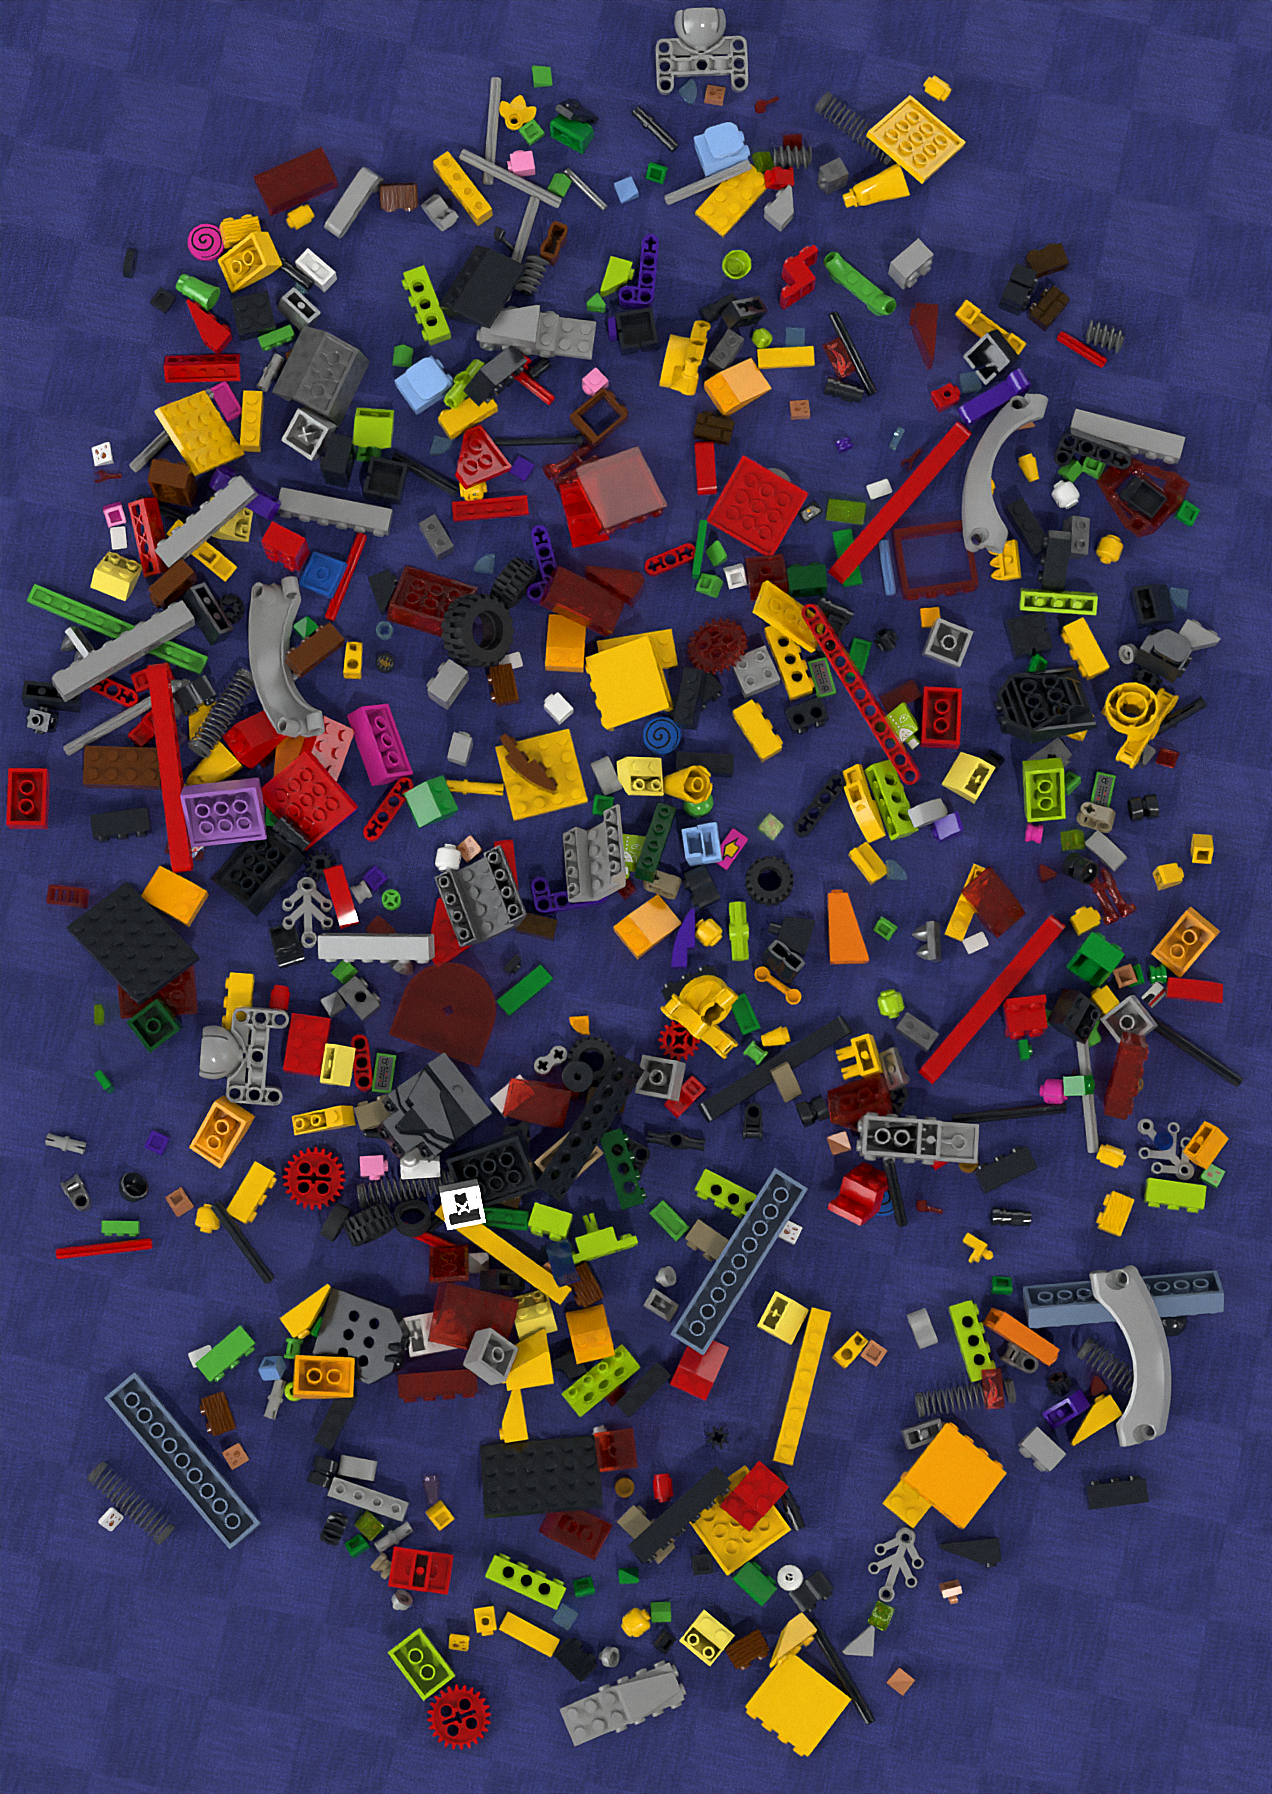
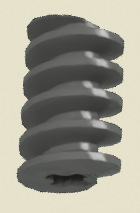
M779 145L777 151L774 147V167H778L781 164L783 169H785L786 164L789 167H793L796 164L797 169H800L801 164H803L804 168L807 169L808 165L811 164V146H808L807 151L804 146H801L799 151L797 146H794L792 151L789 145L786 146L784 151L781 145Z
M531 254L526 258L527 263H524V265H526L527 269L515 289L524 295L533 297L532 292H538V289L534 286H541V282L537 279H544L540 272H547L543 265L549 266L550 263L538 255Z
M1091 320L1085 337L1087 338V344L1094 340V346H1097L1101 342L1102 349L1108 344L1109 351L1115 347V353H1118L1121 350L1126 332L1122 335V329H1119L1115 333L1114 327L1107 331V324L1101 329L1100 322L1093 326V320Z

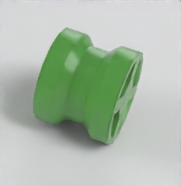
M390 889L383 893L382 903L384 907L390 911L400 907L401 897L396 890Z

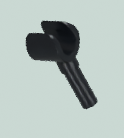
M498 227L494 232V239L502 242L512 252L514 247L504 238L506 232Z

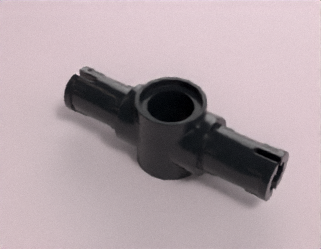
M648 1131L646 1143L664 1145V1147L671 1148L672 1150H687L688 1148L704 1151L706 1139L688 1137L689 1135L678 1131L666 1133ZM678 1136L682 1142L680 1145L674 1146L671 1144V1138Z

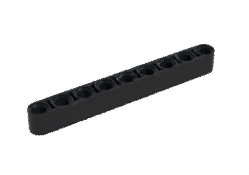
M842 1015L707 1099L697 1106L707 1123L713 1121L773 1083L774 1079L770 1073V1070L788 1062L791 1070L850 1034L852 1030Z

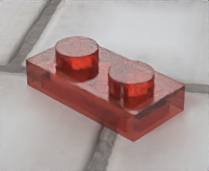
M912 679L880 696L879 699L887 714H889L901 703L905 702L908 705L921 698L922 695Z

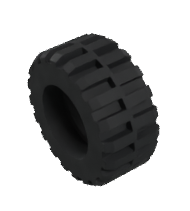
M468 594L458 597L454 600V603L448 606L447 609L449 611L445 612L443 616L445 619L441 624V628H443L441 636L445 641L443 643L445 649L449 650V656L455 658L454 660L458 664L466 667L493 666L501 662L505 658L504 654H508L511 649L509 646L513 644L514 640L512 638V634H514V628H512L513 618L509 616V609L504 607L505 604L498 600L497 597L488 594ZM477 615L482 621L484 630L479 646L475 643L472 635V625Z

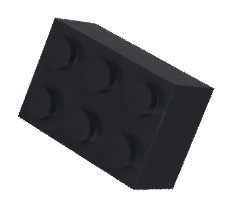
M511 345L480 368L463 391L478 407L484 402L488 404L495 397V394L497 396L505 390V386L509 388L516 381L514 377H518L524 371L523 366L527 360Z
M331 433L330 439L326 438L324 449H326V455L322 456L320 461L322 477H324L326 484L348 489L357 455L354 439Z

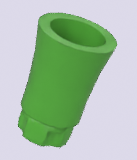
M182 274L176 283L178 291L199 303L207 311H210L215 306L220 296L221 290L219 287L205 283L193 276L190 277L187 274Z

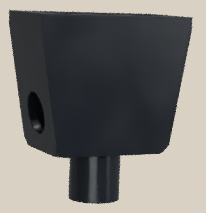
M785 916L782 925L771 921L768 933L778 935V940L784 943L790 952L804 958L815 920Z

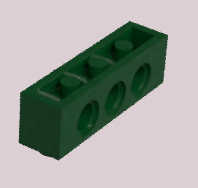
M658 802L636 866L635 878L653 883L675 819L676 807Z
M621 1128L604 1133L600 1143L622 1211L643 1205L644 1199L647 1197L644 1187L640 1188L638 1181L641 1180L638 1169L634 1170L632 1162L635 1161L632 1150L628 1151L626 1143H629L627 1133H622ZM619 1145L623 1148V1153L618 1156L614 1155L612 1148ZM626 1164L629 1167V1171L626 1174L619 1173V1165ZM628 1182L633 1183L635 1186L634 1191L631 1193H627L623 1188Z

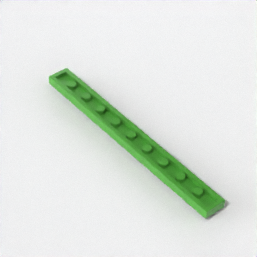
M34 584L27 599V602L115 640L119 638L121 633L135 628V626L36 584ZM167 641L148 653L200 676L208 661L207 656L171 641Z

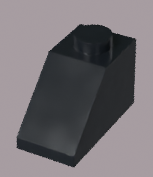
M389 569L368 577L382 616L386 615L396 593L395 585H398L395 574L391 575Z
M495 1269L480 1271L481 1290H525V1280L512 1270Z

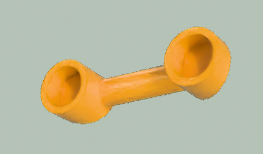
M761 966L755 970V978L759 982L767 981L784 993L788 1003L794 1005L800 1002L801 992L797 989H790L771 975L767 967Z

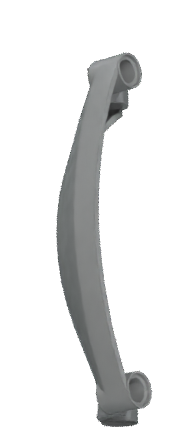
M1026 394L1024 397H1012L990 423L972 455L965 477L962 496L963 536L965 548L970 552H977L979 549L986 547L990 552L1003 553L1008 530L1001 520L993 501L991 491L993 463L1001 445L1013 432L1030 422L1044 417L1049 400L1044 395ZM1012 405H1017L1019 409H1015ZM971 538L976 539L979 544L973 543Z
M293 576L285 577L281 580V585L275 583L266 585L257 582L251 591L248 643L252 677L260 702L277 733L293 738L299 735L303 737L321 735L325 732L322 711L315 709L303 699L295 686L291 669L285 663L286 653L289 651L294 619L301 603L298 579Z
M1129 1265L1122 1269H1113L1109 1272L1107 1270L1090 1272L1093 1296L1112 1314L1127 1339L1133 1360L1134 1382L1131 1398L1124 1414L1116 1423L1119 1444L1124 1447L1140 1444L1146 1440H1153L1165 1433L1171 1400L1170 1355L1160 1316L1136 1267Z

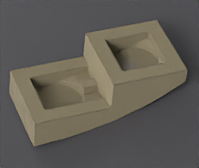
M784 1062L770 1070L777 1085L776 1087L785 1103L802 1094L788 1062Z

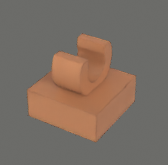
M870 1340L860 1356L877 1367L887 1350L873 1340Z
M958 1579L940 1583L939 1588L943 1598L948 1597L950 1604L958 1603L957 1595L962 1594Z

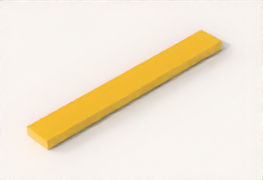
M441 1204L435 1215L445 1222ZM480 1223L455 1229L557 1304L561 1305L572 1289L483 1224Z

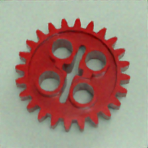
M315 1147L314 1152L307 1148L306 1154L300 1150V1157L293 1155L295 1161H288L291 1167L284 1168L288 1172V1175L282 1177L288 1180V1182L283 1184L284 1187H289L286 1194L292 1193L293 1195L290 1200L292 1201L297 1198L296 1205L299 1206L303 1203V1209H306L308 1205H310L312 1211L315 1205L320 1210H322V1204L329 1207L328 1201L331 1200L335 1203L334 1196L341 1197L338 1190L345 1189L340 1185V1183L346 1182V1179L341 1178L342 1175L346 1174L345 1171H339L343 1164L336 1165L339 1158L331 1159L333 1153L330 1152L325 1155L326 1151L324 1148L321 1153H318L317 1147ZM303 1164L310 1165V1171L306 1174L300 1172V1167ZM322 1165L330 1167L328 1174L323 1175L320 1173L319 1170ZM313 1174H316L318 1178H331L332 1180H316L315 1184H313L311 1180H298L297 1177H313ZM302 1183L309 1185V1190L306 1193L299 1191V1186ZM322 1184H327L329 1187L328 1192L325 1194L318 1192V1188Z
M456 1684L455 1690L452 1691L451 1687L448 1686L447 1693L440 1690L441 1698L436 1695L434 1696L437 1701L436 1703L430 1702L434 1709L427 1711V1713L432 1714V1717L428 1718L427 1721L433 1722L429 1729H435L433 1737L440 1736L438 1743L445 1740L444 1747L451 1743L453 1750L456 1745H459L460 1749L463 1750L464 1744L471 1748V1741L477 1745V1737L484 1738L481 1732H488L485 1724H491V1721L487 1720L486 1717L490 1716L491 1713L485 1710L490 1705H483L486 1698H478L481 1693L480 1691L473 1694L474 1687L466 1691V1685L464 1684L462 1690H459V1686ZM464 1698L471 1702V1706L467 1710L460 1707V1701ZM445 1705L450 1706L452 1709V1714L448 1717L443 1716L441 1713V1708ZM476 1710V1713L463 1717L460 1723L459 1720L447 1724L442 1723L444 1720L455 1717L458 1711L460 1714H464L468 1711ZM471 1717L477 1720V1727L473 1729L466 1725L467 1719ZM452 1724L456 1725L459 1729L458 1734L454 1736L448 1733V1726Z

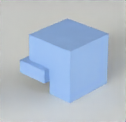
M716 822L697 825L698 828L682 829L685 858L690 867L722 861Z

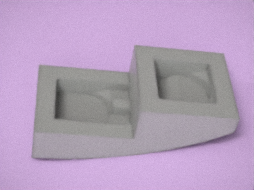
M1098 830L1085 842L1086 847L1100 858V861L1114 872L1127 860L1125 854Z

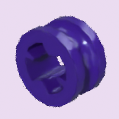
M850 437L843 438L835 443V447L839 448L838 453L846 452L854 446L853 443H850Z

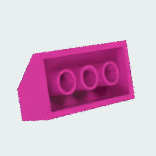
M388 704L360 707L347 715L351 728L355 730L354 737L372 786L388 784L413 774Z

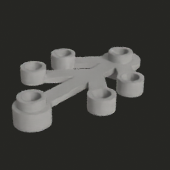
M303 877L298 881V890L283 901L282 908L285 911H291L294 903L302 896L303 904L290 916L285 917L282 925L285 929H292L295 921L304 914V933L301 937V944L305 948H312L317 941L316 934L312 932V915L321 922V927L324 930H329L332 927L333 920L330 917H326L311 903V896L320 903V908L324 912L331 910L332 902L316 890V882L312 878ZM308 885L310 889H304L303 886ZM285 903H290L291 907H286ZM328 903L330 907L325 908L323 904ZM289 920L292 924L287 925L285 921ZM324 921H328L330 925L326 926ZM305 939H310L312 943H306Z
M1150 1119L1139 1121L1137 1125L1138 1131L1143 1135L1147 1134L1161 1151L1149 1150L1143 1147L1138 1151V1156L1141 1159H1168L1174 1164V1166H1166L1160 1162H1155L1151 1166V1171L1154 1174L1172 1173L1180 1180L1190 1179L1194 1174V1167L1189 1163V1158L1183 1153L1186 1147L1183 1145V1140L1190 1142L1191 1139L1189 1137H1184L1180 1141V1146L1182 1147L1181 1160L1176 1156V1138L1180 1129L1179 1125L1172 1122L1167 1126L1169 1133L1167 1145L1153 1129L1154 1125ZM1143 1123L1149 1124L1148 1130L1143 1128ZM1171 1125L1176 1126V1132L1170 1130ZM1142 1150L1148 1152L1147 1157L1141 1155ZM1154 1165L1160 1166L1159 1172L1154 1170ZM1182 1167L1188 1169L1187 1174L1181 1172Z
M901 1528L896 1533V1538L884 1544H877L874 1548L877 1555H884L886 1550L898 1546L896 1554L868 1565V1571L871 1574H877L881 1569L892 1564L885 1586L881 1587L878 1592L879 1598L884 1602H889L894 1598L895 1593L892 1588L899 1568H901L905 1577L907 1587L913 1588L917 1585V1579L912 1575L904 1558L905 1550H908L912 1558L911 1564L915 1569L922 1568L924 1561L919 1557L913 1545L915 1533L910 1528ZM903 1534L909 1535L908 1541L902 1540ZM878 1546L884 1547L883 1553L877 1552ZM916 1559H919L921 1561V1565L919 1567H916L914 1565V1561ZM871 1565H877L878 1569L876 1572L871 1571ZM909 1578L915 1580L914 1585L910 1586L908 1584ZM884 1590L890 1592L889 1597H883L882 1593Z

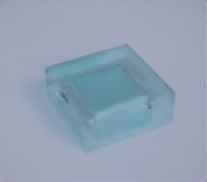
M786 327L785 348L804 347L805 328Z
M976 371L959 374L962 394L981 391L980 379Z
M562 1603L552 1621L569 1630L579 1613Z

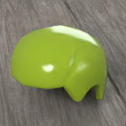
M742 250L730 251L722 261V271L733 280L745 277L751 270V258L748 253Z

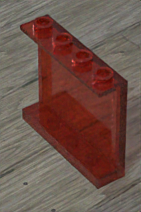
M638 446L577 467L569 475L571 482H578L601 528L597 533L598 536L602 534L610 535L618 528L626 529L635 522L638 524L643 523L651 516L657 518L663 514V510L668 506Z

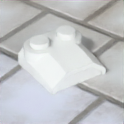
M416 1148L400 1159L401 1179L440 1177V1156L429 1163L420 1155L419 1149Z

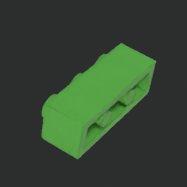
M291 325L258 337V341L263 351H269L275 346L283 345L285 342H292L295 339V334Z
M102 1221V1233L105 1236H112V1234L124 1236V1234H129L131 1237H136V1234L140 1233V1222Z

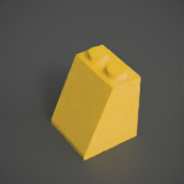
M542 1329L515 1344L518 1348L506 1382H502V1384L506 1383L507 1391L554 1383L546 1329Z

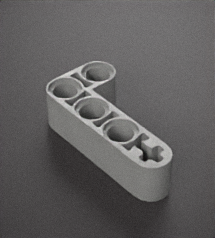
M361 168L326 221L324 228L339 239L342 238L371 193H376L379 190V185L383 184L384 179L369 168Z

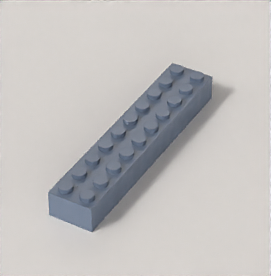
M774 1168L670 1335L704 1356L808 1188Z
M1217 1270L1141 1276L1160 1317L1224 1312V1291ZM1091 1281L1023 1286V1306L1029 1328L1117 1322L1112 1314L1093 1296Z
M134 1372L104 1398L230 1550L262 1524L138 1373Z

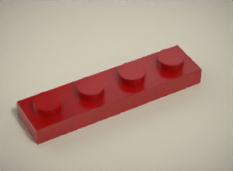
M527 495L452 502L454 522L529 515Z

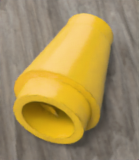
M1032 453L1018 458V465L1029 483L1040 479L1036 458L1033 457Z
M780 1026L761 1035V1040L764 1047L786 1045L787 1042H790V1036L787 1027L782 1028Z

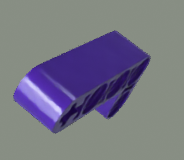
M653 234L646 235L642 240L638 287L624 286L619 290V304L624 308L644 309L653 306L659 251V239ZM649 243H653L652 252H648ZM646 260L653 261V265L647 266L644 264V262ZM644 278H650L652 282L646 284L642 280ZM625 294H629L632 298L629 300H624L622 296ZM643 296L650 297V300L644 302L640 298Z
M1019 368L1009 374L1004 382L965 403L957 411L965 424L970 426L1004 407L1012 397L1026 394L1030 390L1031 383L1022 368Z
M226 465L217 467L208 484L209 487L215 491L222 488L225 489L229 485L228 482L235 477V470ZM251 485L259 495L245 507L266 519L273 520L282 504L281 501Z
M537 525L531 531V540L542 582L531 584L527 589V598L532 604L556 600L562 595V583L548 531L544 526ZM537 533H540L542 535L543 543L541 544L539 541V537L537 536ZM542 550H547L549 555L541 557L539 553ZM546 568H552L554 570V573L551 575H546L544 573V570ZM557 586L559 590L556 593H551L549 588ZM534 590L541 593L537 598L532 597L530 594Z
M536 877L531 883L535 909L540 915L602 905L607 902L609 897L608 895L598 901H586L583 903L569 902L567 891L550 894L549 885L545 878ZM539 882L545 884V889L542 891L535 889V885ZM564 897L568 903L565 906H559L557 900ZM541 901H546L549 906L547 909L542 910L538 907V904Z

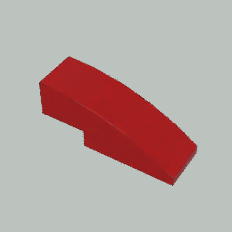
M342 864L323 869L340 928L359 924Z
M1168 977L1165 998L1222 1004L1223 984Z

